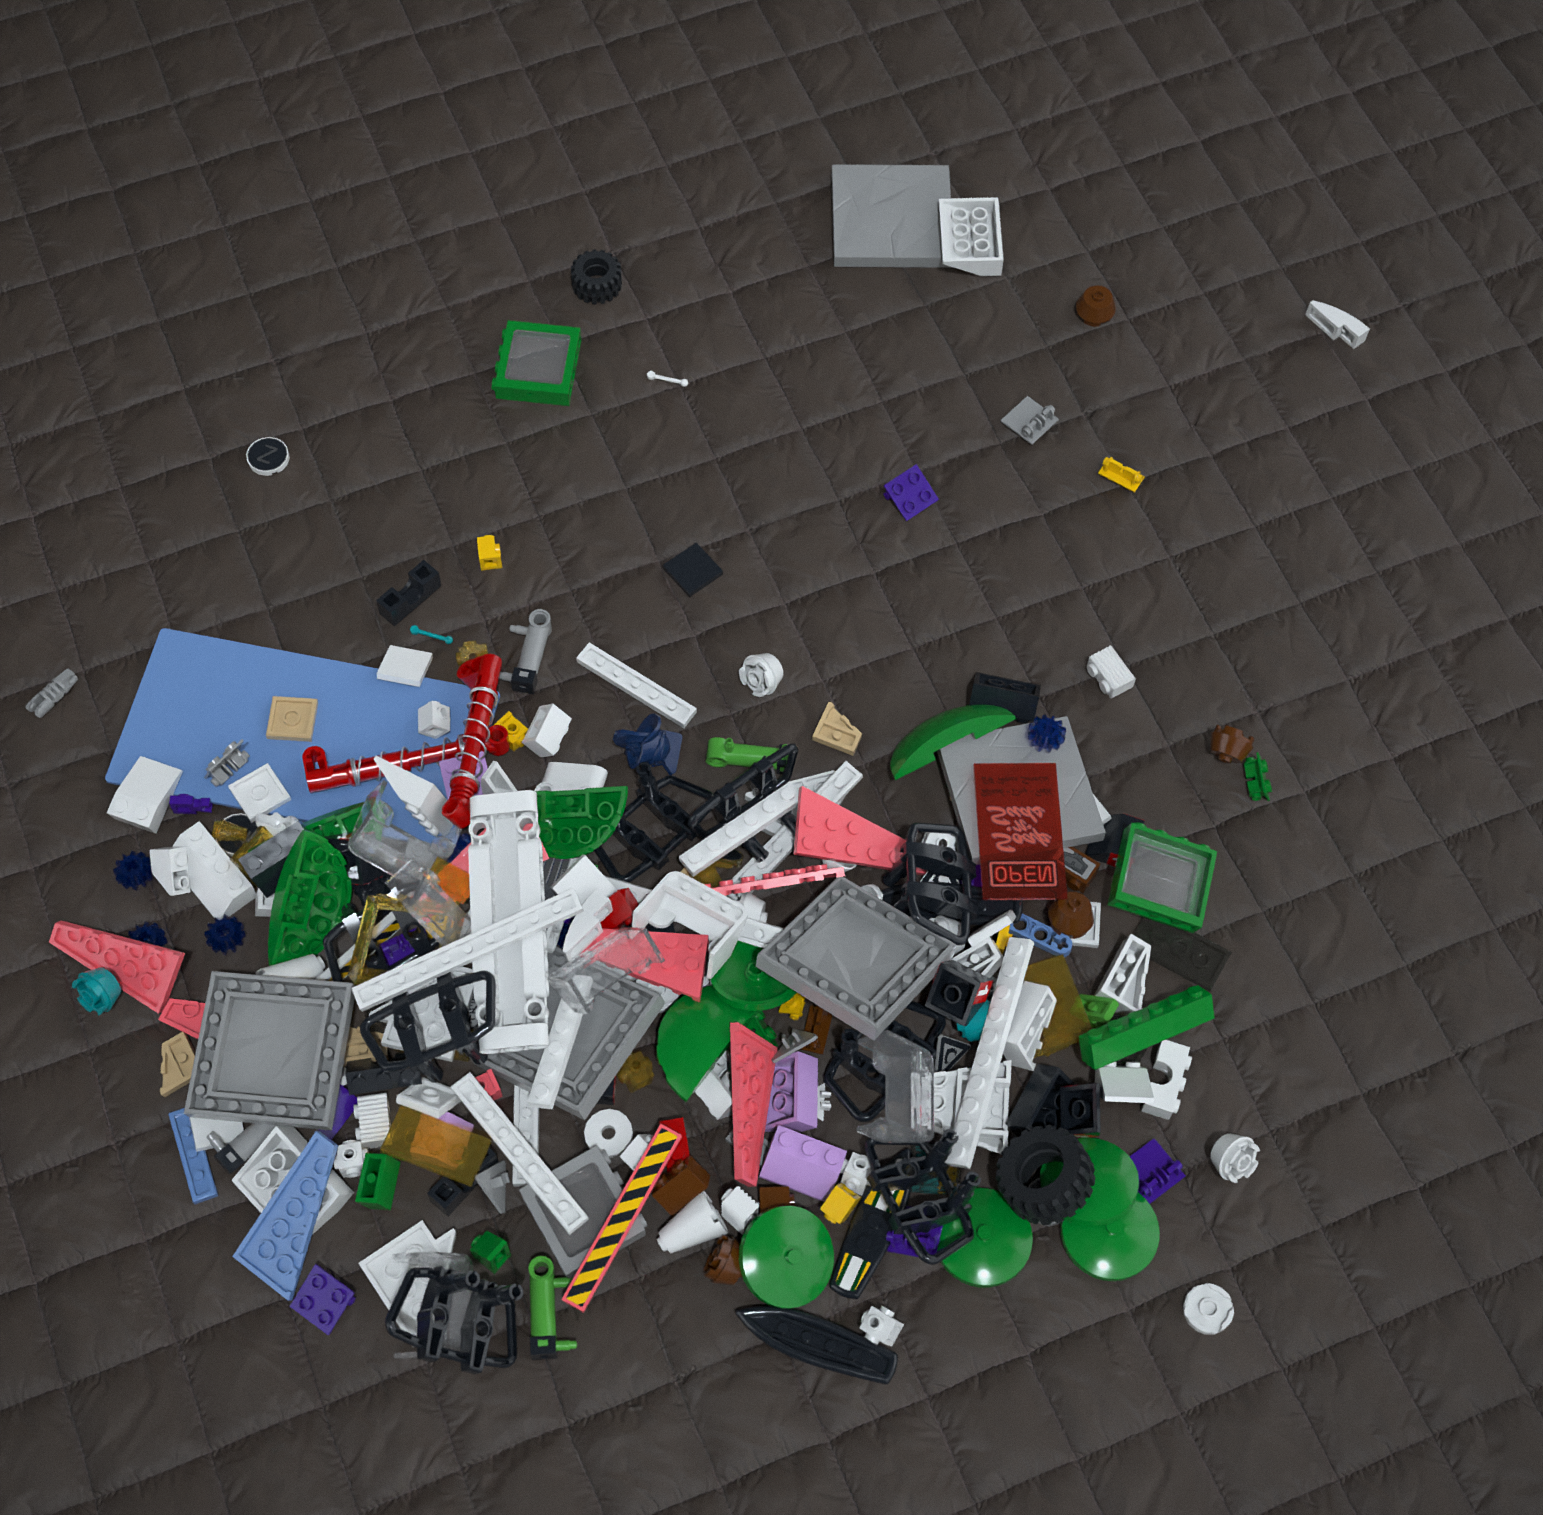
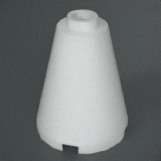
M314 954L261 968L256 971V975L315 980L324 972L325 964L320 956L316 957Z
M703 1191L687 1203L658 1232L660 1237L657 1238V1241L664 1252L668 1250L670 1253H674L719 1238L727 1234L728 1229L718 1210L712 1205V1200Z

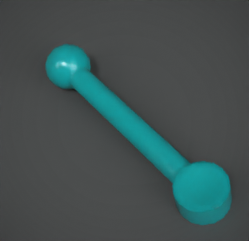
M416 625L410 627V632L413 635L419 633L445 641L446 644H452L453 642L451 636L444 637L420 630Z

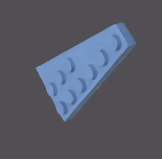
M320 1131L314 1133L232 1256L288 1301L293 1300L338 1149V1145Z

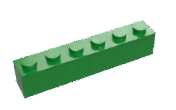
M1199 985L1192 986L1183 992L1170 995L1162 1001L1152 1003L1141 1010L1130 1012L1122 1018L1112 1020L1108 1024L1079 1035L1082 1061L1094 1070H1097L1215 1019L1212 994Z

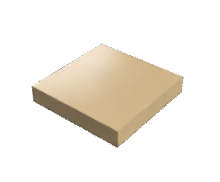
M273 696L266 732L267 739L312 742L318 700Z

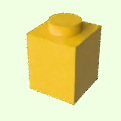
M840 1183L834 1187L820 1210L825 1213L824 1217L834 1224H841L846 1221L861 1197L848 1189L843 1183Z

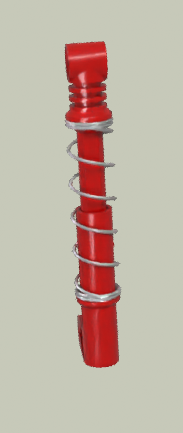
M484 654L468 660L457 671V677L471 689L469 693L471 702L467 704L469 712L467 719L463 721L465 725L464 734L459 738L460 742L465 744L464 751L455 755L461 761L460 769L451 772L452 776L449 783L451 788L450 797L442 807V815L459 829L465 828L471 823L470 797L478 791L480 785L476 777L483 771V765L480 760L486 755L484 743L490 737L488 727L494 720L492 709L496 707L498 701V692L496 690L502 660L494 654ZM483 745L484 754L478 759L480 747ZM458 754H463L462 760L458 758ZM478 761L481 770L476 776H474Z
M501 725L489 727L490 737L484 743L486 751L496 756L506 754L510 748L507 729ZM463 734L457 735L458 738L455 742H451L445 737L442 745L430 747L427 742H424L420 750L409 752L403 746L400 751L386 753L382 751L378 757L406 771H411L412 767H416L419 772H422L423 765L436 762L440 767L439 761L455 758L457 753L463 752L465 744L459 740ZM483 745L480 747V752L484 751ZM311 746L303 752V764L310 793L345 785L360 786V782L372 779L379 782L381 777H385L374 761L375 756L369 758L360 756L359 760L350 758L345 763L329 766L325 752L321 747ZM315 762H318L319 769H315Z

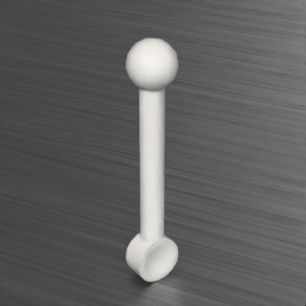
M653 371L647 373L649 380L660 379L681 384L683 387L688 385L687 379L679 380L656 375Z

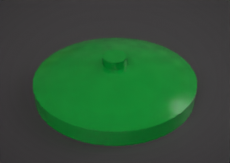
M737 941L729 959L710 979L711 987L719 999L731 1007L746 1011H763L778 1007L789 1001L797 992L756 967L757 955L764 948Z
M1078 1138L1094 1165L1095 1184L1091 1186L1093 1190L1091 1197H1086L1085 1206L1082 1209L1078 1208L1075 1211L1076 1214L1071 1218L1067 1216L1063 1219L1081 1226H1102L1115 1222L1128 1213L1136 1201L1139 1187V1176L1136 1166L1129 1155L1113 1143L1097 1138ZM1054 1161L1042 1165L1040 1188L1050 1185L1059 1177L1063 1169V1162Z
M976 1188L974 1195L967 1203L972 1206L969 1216L974 1230V1238L970 1243L941 1261V1264L949 1274L967 1285L981 1288L995 1287L1010 1281L1024 1268L1032 1249V1228L1027 1219L1020 1218L1012 1210L1000 1191ZM960 1218L943 1225L937 1252L964 1235Z
M1138 1193L1136 1201L1129 1212L1115 1222L1102 1226H1081L1064 1220L1060 1225L1062 1243L1072 1262L1089 1276L1104 1281H1122L1139 1274L1151 1262L1159 1244L1160 1232L1156 1214L1148 1201L1140 1193Z
M778 1206L762 1212L748 1225L740 1243L739 1266L743 1280L755 1297L770 1306L796 1308L806 1305L821 1294L828 1284L833 1271L834 1249L829 1232L818 1217L800 1207Z

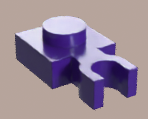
M188 794L170 796L169 801L174 814H197V811L212 813L213 804L210 803V798L194 799L193 796Z

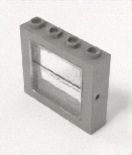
M598 1146L591 1148L551 1171L589 1217V1220L569 1235L529 1185L519 1189L523 1200L562 1271L568 1278H573L576 1275L623 1191L620 1186L623 1184L617 1171H611L609 1164L612 1162L605 1150L601 1152ZM639 1213L619 1251L646 1235L644 1228L647 1226V1223L641 1213Z

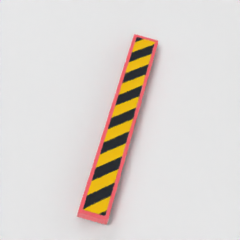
M660 1124L561 1299L563 1302L583 1313L585 1312L682 1138L681 1134Z

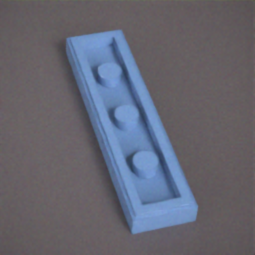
M185 1108L168 1113L192 1201L194 1204H198L219 1195L206 1150L196 1152L190 1120L184 1114Z

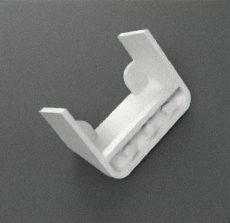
M673 871L668 873L633 911L631 936L636 937L648 923L657 928H666L674 920L701 935H708L712 942L708 947L709 963L707 978L711 979L731 956L747 921L748 912L738 902L681 872Z

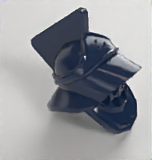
M653 713L649 714L642 721L636 732L624 729L616 730L612 739L616 745L625 748L624 754L627 756L631 769L636 768L637 765L640 766L639 763L647 762L651 767L663 765L668 774L672 775L677 770L682 735L660 729L661 718Z

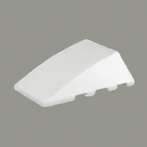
M1012 1060L1003 1061L999 1065L977 1143L978 1147L1001 1154L1005 1146L1008 1147V1126L1006 1123L1008 1121ZM965 1067L954 1071H941L914 1076L911 1125L941 1135L947 1129L954 1130L972 1068Z

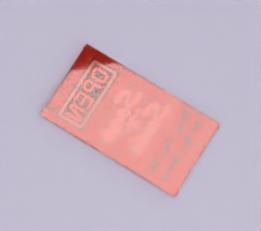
M974 763L982 900H1067L1056 763Z

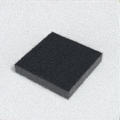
M697 542L663 564V570L689 598L723 575V570Z

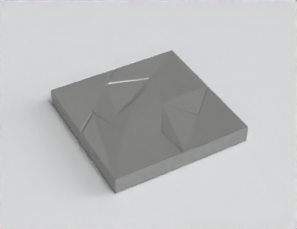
M832 165L834 267L953 268L943 264L939 199L951 198L949 165Z
M1067 716L995 729L978 739L969 734L937 750L959 828L965 837L968 858L976 865L987 863V861H1000L1104 840L1106 832ZM998 778H999L1000 780H1002L1001 778H1003V780H1005V778H1007L1008 780H1009V778H1014V779H1015V778H1018V779H1017L1018 782H1017V781H1016V782H1015V781L1013 782L1012 780L1009 781V782H1007V781H1005V782L1002 781V782H1001V781L998 780ZM1032 778H1034V779L1037 778L1039 781L1036 782V781L1034 780V781L1032 782L1031 780H1032ZM1042 778H1049L1046 782L1042 780ZM988 779L994 780V785L989 783ZM1023 788H1024L1025 791L1027 792V793H1025V794L1022 792L1019 797H1013V796H1012V795H1016V796L1019 795L1018 792H1020V790H1023ZM982 790H984L985 792L986 790H988L987 793L990 795V797L987 794V797H982L981 795L985 796ZM995 790H998V792H999V790H1000V791L1003 790V791H1002L1003 793L997 794V793L995 792ZM1041 790H1048V791L1051 790V791H1050L1051 794L1047 793L1046 791H1044L1043 794H1042V793L1039 794V793H1036V792H1037V791L1040 792ZM999 807L1006 811L1008 807L1011 809L1012 807H1017L1018 809L1021 807L1024 809L1026 807L1031 809L1040 807L1045 810V814L1042 813L1043 817L1039 819L1032 813L1038 822L1037 824H1034L1030 818L1022 815L1021 818L1017 816L1011 818L1006 814V816L997 820L1003 821L1002 819L1010 822V826H998L992 823L990 818L1002 813L993 811L989 813L986 811V808ZM1023 820L1026 823L1025 827L1030 825L1038 834H1047L1051 837V840H1049L1050 844H1046L1047 848L1037 841L1035 845L1024 841L1023 845H1018L1011 841V843L1002 845V847L1008 848L1007 846H1010L1016 852L1004 853L997 850L995 845L998 842L1007 840L993 839L991 834L999 833L1010 837L1013 834L1021 836L1023 834L1028 835L1029 833L1034 834L1032 829H1027V832L1022 831V833L1013 830L1011 832L1006 831L1008 827L1011 829L1012 827L1017 828L1014 821Z
M837 877L757 955L756 967L870 1039L875 1040L936 976L940 963L952 959L956 944L917 924L910 916L848 879Z
M556 946L553 953H547L549 965V997H547V1008L549 1009L548 1037L568 976H587L593 980L587 1004L554 1103L555 1106L585 1120L665 1002L659 993L577 956L569 964L565 959L563 949ZM537 1006L533 1008L531 1016L539 1015L542 1007ZM544 1049L487 1054L488 1058L485 1063H482L479 1059L481 1065H477L474 1062L473 1064L486 1071L492 1069L494 1075L530 1092Z
M212 971L184 1114L191 1118L332 1130L355 1000L352 987H355V985L346 982Z

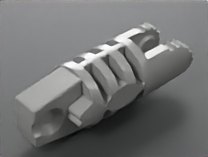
M67 668L56 678H53L51 680L52 683L49 682L42 689V692L40 691L29 701L26 709L30 712L34 711L37 717L42 718L55 706L54 703H58L64 697V694H67L76 683L78 678L75 673Z

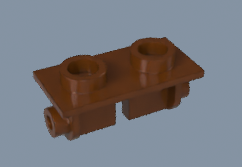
M818 1005L810 1006L804 1030L816 1034L818 1038L800 1050L823 1055L833 1015Z

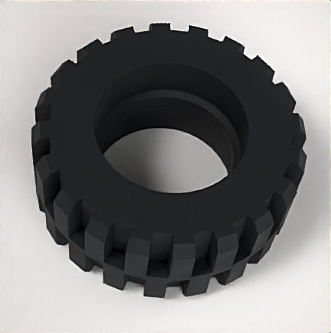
M1047 1125L1046 1128L1037 1126L1033 1127L1034 1130L1032 1131L1027 1129L1021 1132V1136L1010 1140L1011 1144L1009 1147L1005 1146L1001 1152L1003 1157L998 1159L996 1165L999 1169L995 1172L998 1182L997 1186L1009 1206L1020 1218L1027 1219L1029 1223L1038 1224L1039 1221L1042 1225H1050L1051 1221H1055L1057 1224L1063 1222V1218L1067 1216L1071 1218L1076 1214L1075 1211L1078 1208L1082 1209L1085 1206L1086 1197L1090 1198L1093 1192L1091 1186L1095 1184V1169L1091 1158L1074 1134H1070L1064 1128H1058L1057 1130L1056 1126ZM1054 1161L1064 1163L1059 1177L1050 1185L1037 1189L1027 1187L1030 1176L1041 1165Z

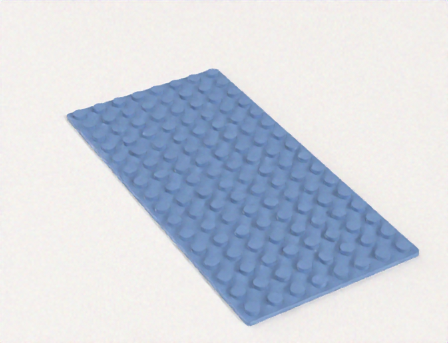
M163 628L159 632L105 780L109 784L120 786L139 757L142 756L183 771L173 796L188 794L193 796L194 799L210 798V803L242 809L229 790L228 785L268 763L291 797V801L268 813L269 815L278 812L284 818L295 816L299 821L306 822L340 808L379 798L384 819L382 837L407 842L409 837H413L448 850H454L457 846L461 829L453 825L446 838L439 834L437 837H434L425 831L426 828L418 824L419 821L411 816L412 813L405 809L406 805L399 798L386 777H381L379 782L372 779L360 782V786L345 785L310 793L302 756L308 747L319 746L324 750L329 766L345 763L350 758L359 760L360 756L365 758L378 756L382 751L386 753L400 751L403 746L411 752L422 749L424 742H427L430 747L442 745L445 737L451 742H455L458 738L457 735L464 734L465 725L463 721L468 716L469 709L467 704L471 702L469 699L471 689L467 685L424 677L420 687L377 679L378 668ZM498 692V701H497L496 707L492 709L493 716H495V713H496V710H497V706H498V703H499V699H500V693H499V692ZM273 696L318 700L312 742L267 739L266 732ZM430 701H438L440 704L450 707V731L437 739L418 733V709ZM243 739L244 741L238 750L240 752L245 750L249 754L248 762L240 769L237 767V772L225 764L231 770L233 776H229L230 778L222 786L218 785L215 787L210 782L211 776L207 779L204 778L207 774L205 769L217 756L221 759L225 749L233 741L238 743ZM315 762V769H319L318 762ZM436 762L423 765L422 772H419L416 767H412L411 771H408L433 783L447 799L441 769Z

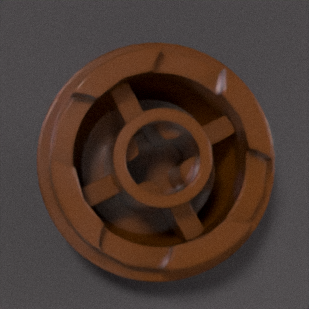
M1095 285L1086 289L1078 298L1076 310L1077 315H1080L1086 325L1099 327L1101 323L1111 320L1116 312V305L1109 289Z
M1216 725L1214 732H1211V753L1217 756L1220 761L1231 764V762L1242 763L1254 748L1252 746L1254 737L1249 736V738H1246L1242 734V730L1225 725V728L1221 729V726Z
M1078 892L1064 893L1052 903L1048 911L1049 924L1054 932L1058 935L1063 933L1073 936L1072 939L1084 936L1094 924L1091 902L1086 896Z
M722 1235L716 1241L719 1246L714 1249L713 1253L709 1254L703 1269L706 1272L704 1277L709 1278L711 1283L734 1285L739 1277H742L739 1266L740 1243L734 1237L729 1238Z

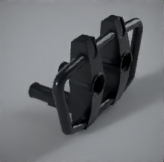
M793 743L787 744L770 756H763L760 761L754 763L750 769L730 783L727 782L720 790L717 789L713 797L691 814L688 819V826L701 840H704L784 786L791 779L799 751L798 746ZM788 755L783 775L777 780L773 764ZM749 781L755 797L741 807L736 790ZM714 808L719 824L705 831L698 823V820ZM791 810L778 820L795 836L797 818ZM755 835L741 844L752 854L758 863L763 861L761 857L765 860L769 855V852L756 840Z
M647 762L639 763L640 766L637 765L636 767L640 789L636 790L637 798L625 807L624 813L612 835L633 857L643 862L627 874L621 875L600 845L594 852L611 878L629 883L651 867L661 870L665 864L670 862L668 854L686 838L693 841L697 837L688 826L690 815L676 801L661 793L660 789L672 784L703 797L707 801L714 795L711 791L673 775L665 776L656 781L652 775L650 764ZM642 804L666 828L678 833L662 849L643 830L626 820ZM709 812L698 820L699 824L709 814Z
M913 823L909 827L906 842L900 847V852L903 854L893 865L892 869L883 875V882L888 887L894 886L901 878L907 876V882L901 887V891L904 894L893 907L906 915L911 913L912 919L917 924L936 935L946 938L958 946L964 945L969 938L970 922L979 916L978 903L972 899L971 881L977 877V865L968 859L965 837L957 826ZM917 832L952 834L956 838L958 852L947 846L915 842ZM916 867L939 876L962 880L963 893L951 886L916 882ZM919 907L932 911L937 915L961 919L960 936L922 916Z
M388 880V885L384 882L382 887L384 891L383 899L360 912H357L354 904L347 903L348 907L346 908L344 905L341 910L342 922L337 924L323 938V947L332 980L334 982H343L332 943L342 932L348 931L362 962L372 972L370 975L351 982L357 986L375 978V976H379L434 951L433 949L459 930L461 926L460 915L427 883L418 882L398 889V885L394 880ZM422 891L452 920V924L429 941L420 919L405 901V896ZM390 906L404 938L409 941L415 950L388 966L378 942L374 940L363 924V920ZM417 925L416 930L412 932L407 931L409 926ZM369 949L376 950L373 955H365V952Z
M478 971L456 978L451 972L437 978V983L412 994L405 992L392 998V1004L363 1020L360 1026V1034L377 1063L385 1072L402 1071L411 1068L415 1073L420 1071L432 1083H436L434 1078L441 1081L443 1072L435 1064L433 1058L455 1049L460 1054L465 1053L468 1057H471L475 1064L481 1065L479 1059L482 1063H485L488 1055L479 1053L478 1040L492 1031L495 1026V977L488 971ZM485 980V1024L471 1032L467 1015L468 1009L463 1002L458 987ZM438 993L439 1009L443 1014L452 1041L426 1051L422 1033L423 1027L419 1022L413 1003ZM392 1014L394 1015V1027L397 1030L407 1058L395 1062L387 1060L370 1032V1027Z
M911 1001L905 1007L906 1009L934 1018L937 1021L927 1041L925 1042L907 1026L895 1020L878 1036L896 1053L902 1054L914 1061L900 1080L879 1062L859 1052L858 1041L864 1034L858 1030H844V1033L841 1035L842 1041L839 1043V1047L833 1050V1059L830 1061L824 1075L826 1086L853 1118L859 1122L873 1120L892 1101L902 1104L910 1094V1088L907 1085L923 1065L930 1068L936 1060V1050L933 1047L946 1026L945 1016L923 1004ZM898 1037H904L907 1039V1041L898 1042L896 1039ZM840 1064L864 1083L868 1089L883 1095L869 1111L861 1112L833 1079ZM872 1072L879 1074L877 1078H870L867 1075Z
M951 1129L945 1130L940 1140L935 1142L933 1147L922 1136H870L866 1140L864 1148L872 1172L866 1179L869 1181L873 1189L872 1191L881 1192L892 1214L888 1222L894 1234H904L918 1257L930 1265L940 1263L970 1243L974 1238V1230L969 1216L972 1206L967 1203L974 1195L976 1187L981 1183V1178H978L979 1175L976 1172L971 1171L966 1174L961 1184H958L956 1187H954L947 1174L950 1165L946 1164L945 1161L951 1154L952 1147L958 1141L959 1137L955 1136L957 1133ZM918 1145L927 1156L903 1159L900 1162L881 1167L874 1146ZM937 1176L939 1177L948 1198L925 1201L920 1205L903 1211L900 1210L891 1191L907 1190L912 1186ZM960 1218L964 1235L935 1254H929L915 1234L920 1232L928 1233L932 1229Z
M437 1266L434 1269L428 1267L411 1268L407 1271L388 1311L385 1327L392 1337L416 1347L417 1359L431 1363L437 1361L439 1357L460 1362L461 1371L473 1375L481 1373L484 1366L508 1368L515 1363L518 1354L514 1300L517 1301L522 1298L523 1288L517 1283L509 1286H498L496 1282L480 1279L479 1274L476 1271L473 1272V1270L465 1273H455V1270L445 1269L444 1266ZM415 1278H430L420 1311L417 1314V1336L398 1328L396 1326V1319ZM467 1289L473 1292L460 1328V1351L442 1347L447 1324L450 1319L449 1312L452 1294ZM505 1305L508 1352L506 1358L486 1356L490 1337L493 1333L495 1307ZM432 1313L434 1314L435 1321L432 1319Z

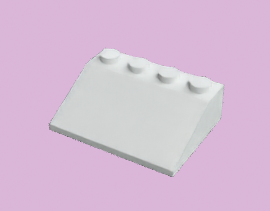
M998 197L939 199L943 264L980 276H1001L1003 250Z
M375 756L374 761L399 798L406 805L405 809L412 813L411 816L419 821L418 824L426 828L425 831L430 835L437 837L439 834L446 838L454 824L442 815V807L447 799L433 783Z
M276 1126L232 1179L234 1184L260 1213H262L308 1142L294 1127ZM333 1169L330 1172L312 1235L331 1219L354 1193Z

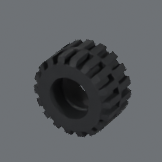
M592 249V252L585 251L583 255L579 254L577 259H574L571 266L572 288L580 300L584 299V302H592L595 305L599 302L605 304V301L608 300L610 302L613 300V297L619 295L618 291H621L622 275L621 265L616 256L613 257L610 252L605 253V250L596 251V249ZM592 276H603L601 278H591Z

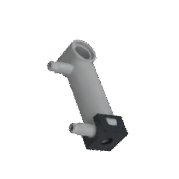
M543 609L531 612L528 627L520 625L510 626V632L526 635L517 667H514L513 673L500 672L499 679L511 682L513 691L533 695L535 693L538 682V670L547 638L552 632L550 614Z
M252 1123L226 1146L211 1132L207 1135V1139L218 1152L213 1157L230 1175L254 1154L278 1125Z

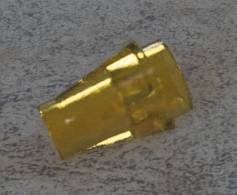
M221 819V821L215 820L212 837L217 839V841H245L248 828L241 827L224 819Z

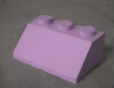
M797 1051L775 1063L765 1132H775L778 1125L798 1133L817 1128L818 1058Z
M778 1125L759 1178L783 1187L789 1186V1189L825 1202L836 1184L847 1151Z

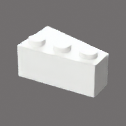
M1130 934L1119 947L1094 995L1114 998L1119 1003L1115 1013L1122 1017L1130 1012L1143 1009L1141 1007L1146 988L1144 985L1146 974L1148 973L1151 945Z
M988 937L951 960L991 978L1002 965L1004 957L995 941Z
M1024 981L1003 1051L1006 1060H1012L1011 1066L1031 1071L1035 1069L1036 1064L1032 1063L1036 1049L1041 1050L1043 1042L1039 1040L1043 1028H1048L1057 1001L1049 986Z

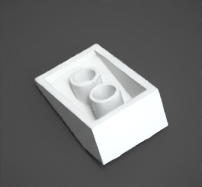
M140 756L115 792L107 814L115 820L156 834L168 808L170 796H173L183 771Z
M1115 1061L1095 1070V1083H1100V1098L1104 1101L1154 1103V1095L1147 1068L1140 1066V1062H1126V1066L1116 1065Z

